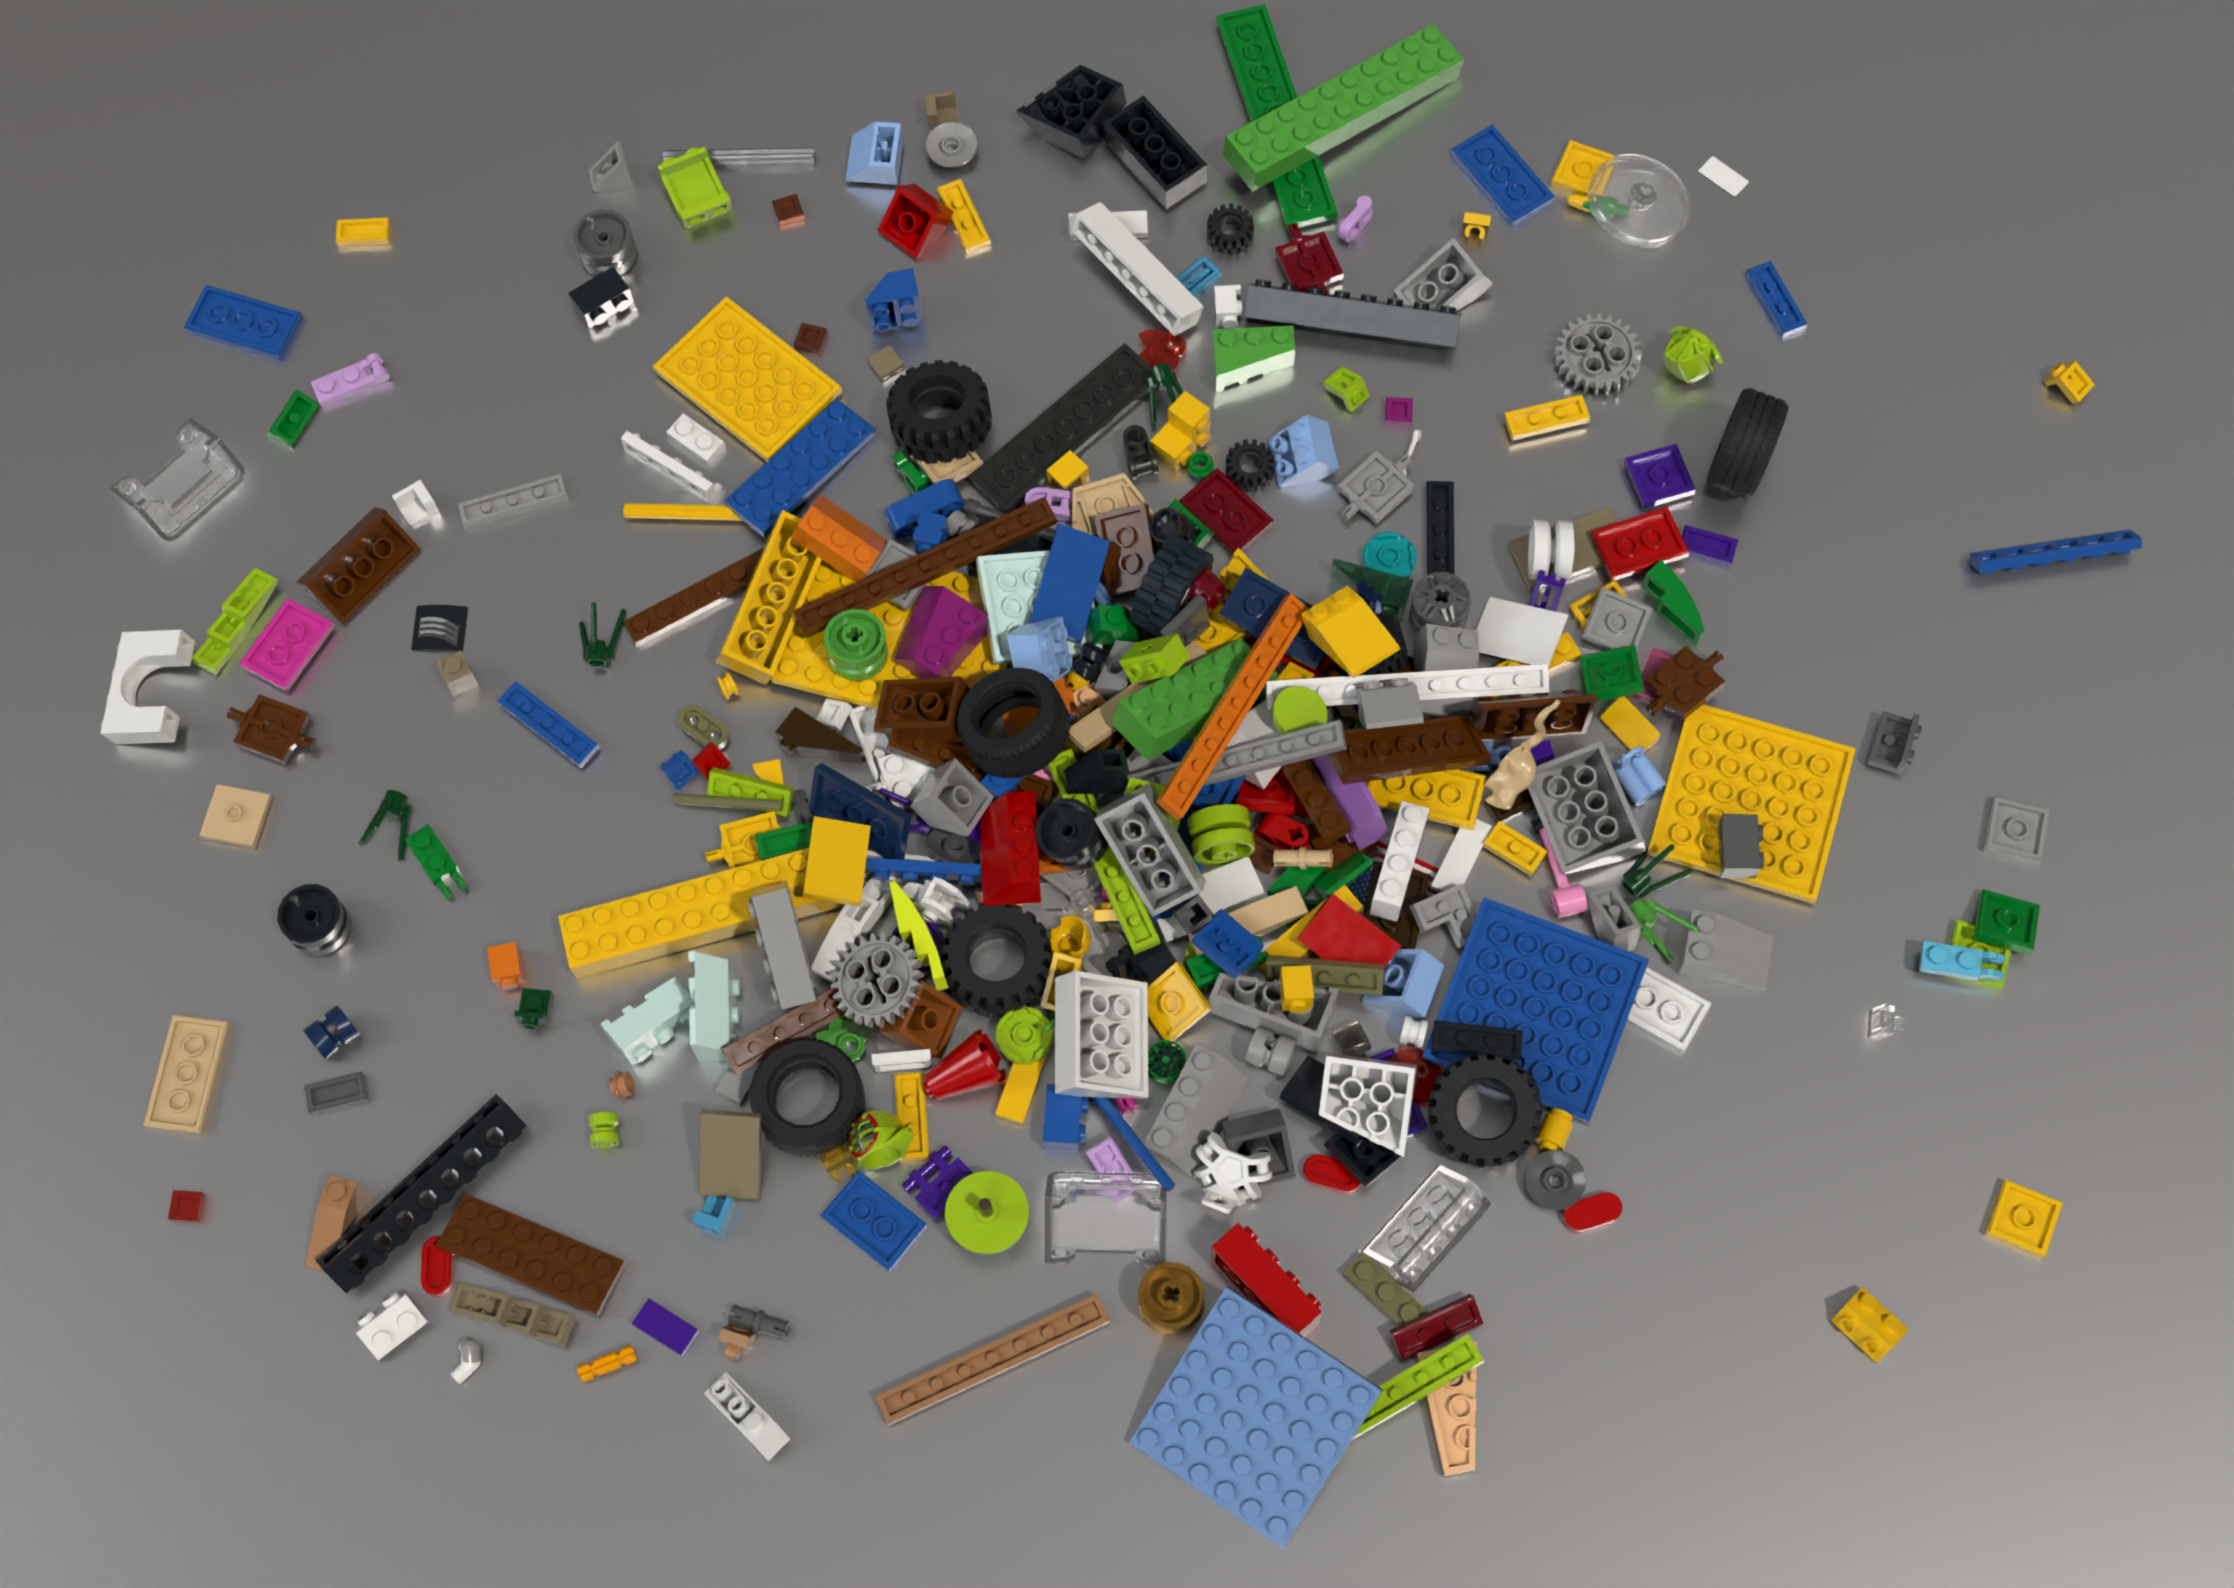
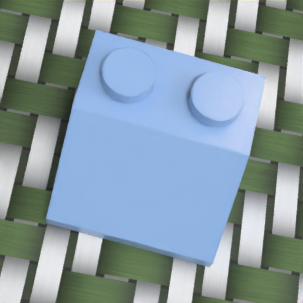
M1399 949L1384 968L1383 995L1364 994L1362 1000L1365 1003L1404 1017H1426L1444 965L1423 949Z

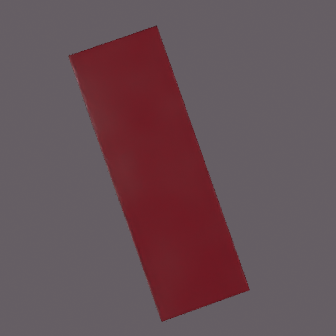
M1468 1294L1389 1330L1398 1357L1401 1360H1405L1484 1323L1474 1296Z

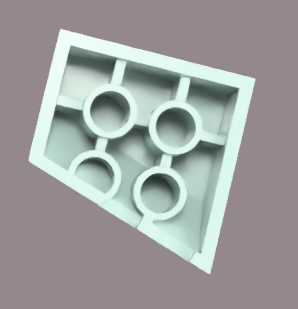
M688 951L689 962L692 963L695 969V977L689 978L691 1000H695V1005H690L689 1008L690 1046L699 1062L727 1061L721 1049L739 1039L738 1034L734 1033L735 1023L740 1022V1008L735 1006L736 996L741 994L740 978H736L728 959L697 951Z

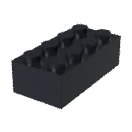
M1144 95L1102 122L1103 141L1165 209H1168L1207 183V163Z

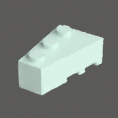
M675 977L646 994L644 997L646 1001L633 1009L629 1005L622 1009L625 1015L611 1023L606 1019L600 1023L610 1041L631 1065L647 1059L654 1047L659 1043L664 1044L673 1037L674 1031L680 1026L689 1024L690 1005H695V1000H691L690 994Z

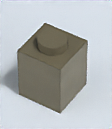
M461 650L435 662L453 698L479 686Z

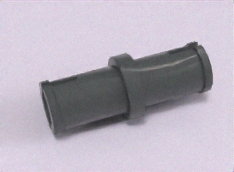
M736 1304L730 1310L731 1313L741 1315V1318L729 1315V1324L751 1329L752 1333L757 1335L764 1333L784 1341L789 1336L788 1332L779 1330L778 1327L791 1330L790 1321L768 1316L767 1312L763 1310L756 1312Z

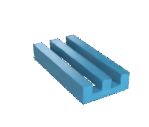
M1202 256L1176 278L1183 284L1205 265L1207 266L1206 269L1195 275L1184 286L1195 298L1222 277V271L1205 256Z

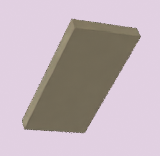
M1610 507L1572 520L1575 552L1571 577L1604 566L1590 534L1593 530L1618 523ZM1528 534L1509 541L1508 546L1530 592L1533 591L1536 580H1530L1528 575ZM1551 564L1549 566L1548 578L1551 574Z

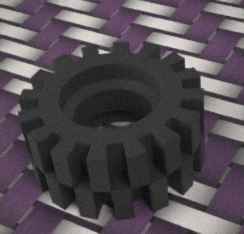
M1229 203V208H1226L1225 204L1220 205V211L1215 208L1213 215L1210 214L1207 221V240H1209L1210 246L1213 247L1215 245V251L1217 252L1223 249V254L1227 255L1228 251H1231L1232 255H1236L1237 249L1242 253L1245 247L1249 248L1254 236V222L1252 215L1249 216V211L1245 209L1242 212L1241 205H1238L1237 209H1235L1232 203ZM1226 224H1235L1240 227V232L1228 235L1221 232L1220 228Z
M1248 439L1243 440L1242 446L1239 442L1235 443L1234 449L1231 447L1228 455H1226L1227 477L1234 484H1238L1242 491L1244 487H1248V492H1252L1253 487L1260 491L1262 484L1266 487L1269 485V480L1271 481L1273 478L1274 454L1271 455L1272 450L1269 447L1265 449V443L1263 442L1258 446L1255 439H1252V444H1248ZM1245 459H1254L1260 463V468L1256 472L1248 473L1242 471L1239 465Z

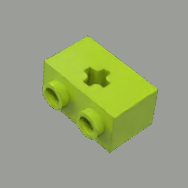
M1176 633L1136 642L1119 662L1130 682L1134 684L1174 675L1189 659L1190 655Z

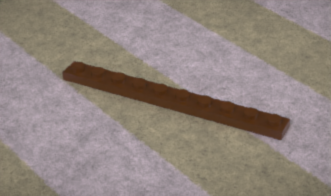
M1042 497L793 611L805 638L811 637L824 631L830 620L840 612L850 609L870 610L976 561L978 556L990 555L1057 524V519L1046 498Z

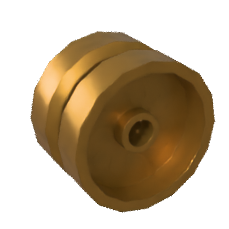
M1164 1262L1152 1267L1143 1276L1138 1288L1139 1311L1144 1323L1154 1332L1164 1336H1180L1191 1331L1199 1323L1204 1311V1287L1200 1277L1190 1267L1178 1262ZM1172 1296L1177 1299V1302L1173 1303L1172 1300L1166 1301V1299Z

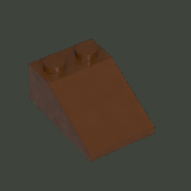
M961 676L884 680L873 729L876 732L895 734L901 737L920 739L938 744L962 743L957 731V715L959 707L970 688Z

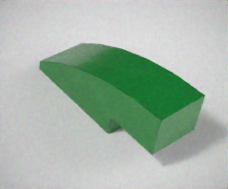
M1660 560L1646 573L1642 586L1659 600L1655 610L1697 646L1701 642L1705 630L1696 604L1678 576Z

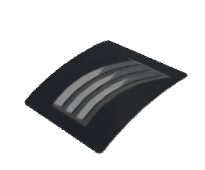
M456 605L417 606L411 650L463 651L468 607Z

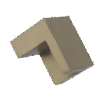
M955 91L924 94L929 131L943 123H959Z

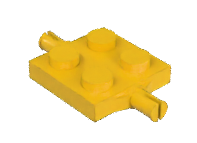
M775 811L719 825L722 835V848L705 851L707 862L725 859L729 868L733 869L761 861L755 835L781 829L778 825Z

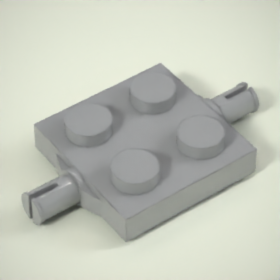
M1377 451L1368 457L1338 485V490L1350 501V504L1340 511L1342 518L1348 521L1357 511H1360L1367 515L1375 524H1378L1415 490V484L1403 472L1413 462L1412 457H1408V454L1404 453L1395 463L1385 459Z

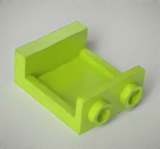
M706 147L691 148L685 155L677 158H667L658 165L659 176L684 229L732 210L731 199L727 191H724L709 159Z

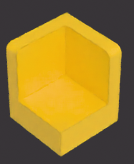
M1071 450L1046 470L1047 482L1050 485L1057 482L1064 489H1067L1075 481L1081 486L1089 481V467Z

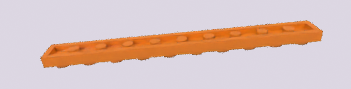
M1292 593L1287 594L1281 601L1156 800V803L1176 820L1184 817L1303 625L1304 621L1301 614L1309 608Z

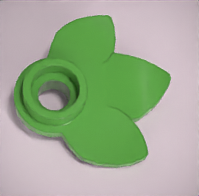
M844 1014L828 1023L829 1030L816 1033V1039L836 1045L852 1061H856L864 1054V1042L872 1034L873 1028L867 1027L865 1022L859 1025L854 1022V1019L850 1020ZM849 1044L856 1045L854 1051H846V1047Z

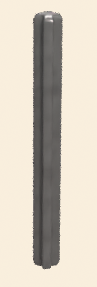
M813 147L707 150L712 165L814 163L816 159V152ZM664 150L662 152V161L670 157L677 158L685 155L688 150Z

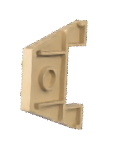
M1125 473L1075 487L1072 491V528L1098 537L1095 515L1146 503L1145 499ZM1149 507L1150 516L1152 518L1155 513ZM1155 540L1156 548L1162 547V544Z

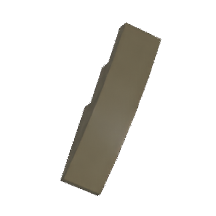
M459 1283L449 1309L451 1313L564 1347L567 1344L576 1320L570 1314L547 1309L539 1304L515 1299L507 1294L464 1283Z

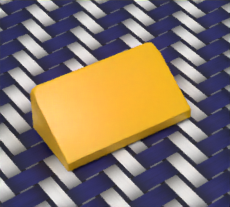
M1625 696L1619 697L1599 717L1629 751L1638 746H1643L1647 751L1659 741V731Z

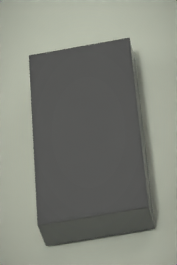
M363 1072L304 1086L308 1113L311 1116L369 1102L365 1074Z

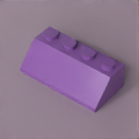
M1327 754L1310 758V762L1351 829V832L1345 835L1349 843L1355 841L1358 849L1361 850L1390 835L1382 813L1365 782L1343 785Z

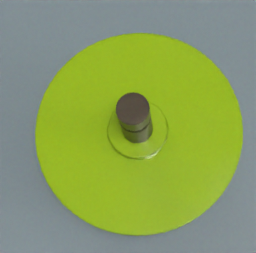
M995 1171L976 1172L963 1178L950 1192L945 1206V1220L951 1236L963 1248L979 1254H994L1011 1247L1024 1233L1029 1219L1028 1201L1020 1185L1009 1176Z

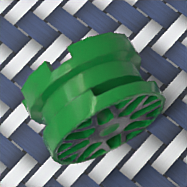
M1162 1040L1153 1044L1148 1050V1075L1150 1079L1156 1084L1163 1086L1175 1084L1187 1062L1186 1053L1183 1048L1170 1040Z

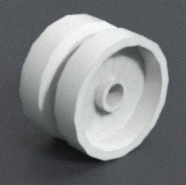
M1532 519L1528 543L1529 579L1536 580L1540 570L1545 571L1544 576L1547 577L1551 564V574L1556 575V581H1560L1561 578L1569 581L1572 574L1575 552L1572 520H1557L1553 526L1551 537V528L1547 519Z

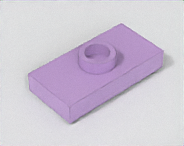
M1112 1137L1086 1151L1116 1203L1142 1188Z

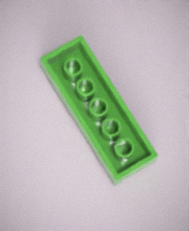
M1240 638L1178 670L1174 675L1164 677L1119 700L1111 724L1147 761L1199 734L1252 648ZM1275 670L1268 681L1277 679L1278 673ZM1264 686L1253 705L1266 699V686Z

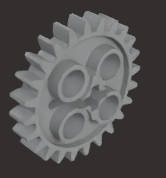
M1588 313L1585 321L1578 316L1575 324L1568 322L1567 328L1561 329L1560 336L1557 337L1554 356H1557L1555 365L1560 366L1558 373H1567L1565 382L1574 380L1575 389L1583 385L1584 393L1589 388H1593L1594 394L1597 395L1599 389L1603 388L1604 392L1608 394L1611 386L1616 391H1619L1621 384L1627 386L1629 379H1634L1636 370H1639L1642 352L1639 351L1641 342H1635L1637 334H1628L1630 325L1622 328V319L1614 323L1611 322L1612 315H1609L1606 320H1603L1601 313H1598L1596 319H1592V316ZM1575 347H1581L1584 350H1578ZM1612 358H1618L1620 361L1613 360ZM1588 368H1594L1597 371H1591Z
M871 933L870 941L861 936L860 946L851 942L850 947L852 951L850 954L846 951L841 952L845 958L844 962H835L840 967V971L832 972L831 975L836 977L838 982L831 984V987L839 992L832 997L837 1001H841L838 1009L843 1012L846 1011L845 1016L850 1020L854 1019V1022L859 1025L865 1022L867 1027L873 1028L876 1023L880 1028H884L885 1020L894 1025L896 1015L904 1019L905 1014L903 1010L905 1008L909 1010L914 1009L910 1003L911 999L920 1000V997L915 994V990L923 989L924 986L918 983L917 979L925 975L916 969L922 965V962L914 959L917 956V952L912 949L909 950L910 945L905 941L901 942V939L896 936L890 939L889 935L882 933L879 939V936ZM890 956L889 964L882 967L883 960ZM869 958H871L873 967L870 966ZM864 967L863 975L856 979L858 970ZM896 982H899L898 990L891 994V987ZM873 993L872 1001L865 1005L866 997ZM882 994H884V995H885V998H886V1003H885V1004H883V1003H884V999H883V995H882Z

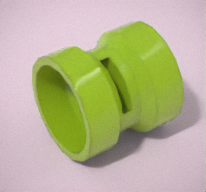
M597 1112L588 1116L589 1126L592 1128V1134L589 1136L590 1147L611 1148L619 1145V1134L616 1132V1126L618 1125L617 1113Z

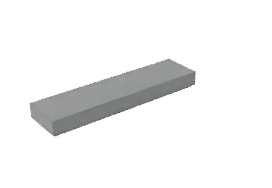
M560 473L457 503L463 528L467 531L566 502L570 499L563 475Z

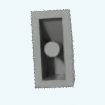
M1614 885L1589 892L1587 899L1599 940L1626 951L1636 949L1642 926Z

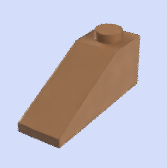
M329 1175L316 1211L305 1262L306 1268L325 1273L316 1260L354 1225L366 1190L357 1182Z

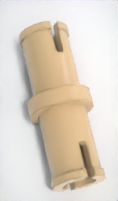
M1300 847L1299 850L1275 849L1273 856L1274 867H1299L1300 870H1306L1307 867L1332 868L1333 850H1307V847Z

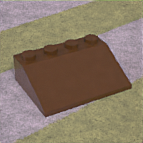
M1569 689L1557 694H1549L1548 692L1535 693L1532 696L1514 694L1508 695L1505 698L1495 699L1491 696H1484L1473 700L1471 708L1472 723L1482 741L1531 738L1536 732L1534 727L1535 718L1543 709L1559 699L1560 704L1557 709L1551 711L1543 722L1546 736L1587 733L1598 700L1597 694L1587 691L1577 692V690Z

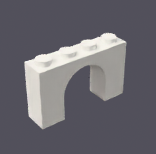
M181 629L122 632L120 643L117 646V658L112 671V681L106 699L107 705L104 719L101 722L100 734L114 744L174 743L180 716L166 706L137 707L135 700L136 691L144 677L158 668L190 666L195 640Z

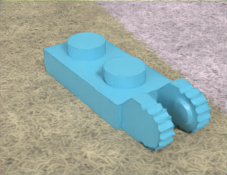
M1923 941L1921 943L1919 971L1973 981L1980 979L1999 982L2003 980L2004 973L1994 969H1981V963L2003 964L2005 956L1990 951L1982 952V950Z

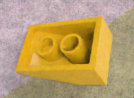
M1349 586L1338 590L1301 614L1309 639L1352 678L1359 676L1400 650L1397 642L1366 602Z

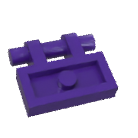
M946 1145L938 1152L933 1151L928 1156L929 1160L918 1170L914 1169L908 1174L909 1178L901 1185L907 1193L913 1191L917 1186L922 1190L915 1197V1201L935 1221L945 1213L948 1196L956 1184L963 1178L973 1174L959 1157L950 1165L945 1161L953 1154ZM938 1168L942 1173L929 1183L926 1178Z

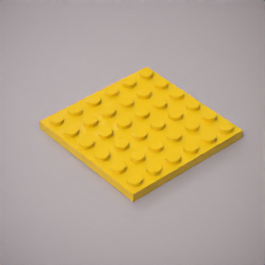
M1703 704L1684 719L1646 855L1657 857L1669 845L1673 844L1675 848L1663 860L1720 876L1718 823L1722 814L1758 815V825L1763 827L1762 842H1759V852H1764V867L1759 870L1755 879H1726L1815 904L1856 748Z

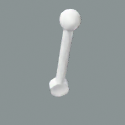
M1415 430L1413 433V439L1407 452L1408 457L1412 456L1417 441L1421 438L1422 431ZM1405 468V469L1403 470V472H1404V474H1405V476H1406L1407 472H1406V468Z

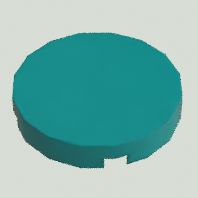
M1388 531L1376 534L1366 543L1363 549L1362 564L1365 572L1371 579L1381 584L1392 585L1401 583L1411 576L1415 570L1417 553L1415 546L1411 541L1409 542L1405 539V536Z

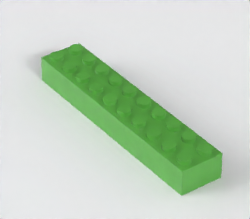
M1431 24L1230 133L1225 138L1222 155L1253 192L1457 80L1464 59L1434 24Z

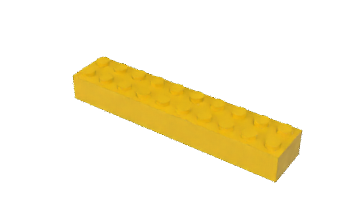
M809 848L567 913L558 916L569 968L576 979L757 930L756 926L759 925L758 919L751 918L748 907L749 898L752 897L753 889L787 881L797 919L845 906V904L802 897Z

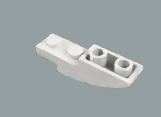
M871 877L862 890L860 906L845 904L826 935L813 962L811 972L833 983L838 981L836 977L831 975L832 972L840 971V967L835 962H844L845 958L841 952L846 951L850 954L852 951L850 947L851 942L860 946V937L863 936L867 939V933L893 900L889 883L875 880Z

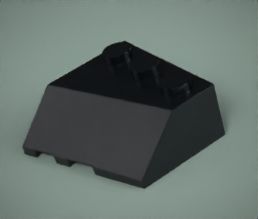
M1079 65L1059 79L1054 88L1045 94L1041 92L1035 97L1033 103L1027 107L1023 105L1016 112L1042 140L1085 159L1103 135L1102 122L1121 111L1127 102L1122 83Z

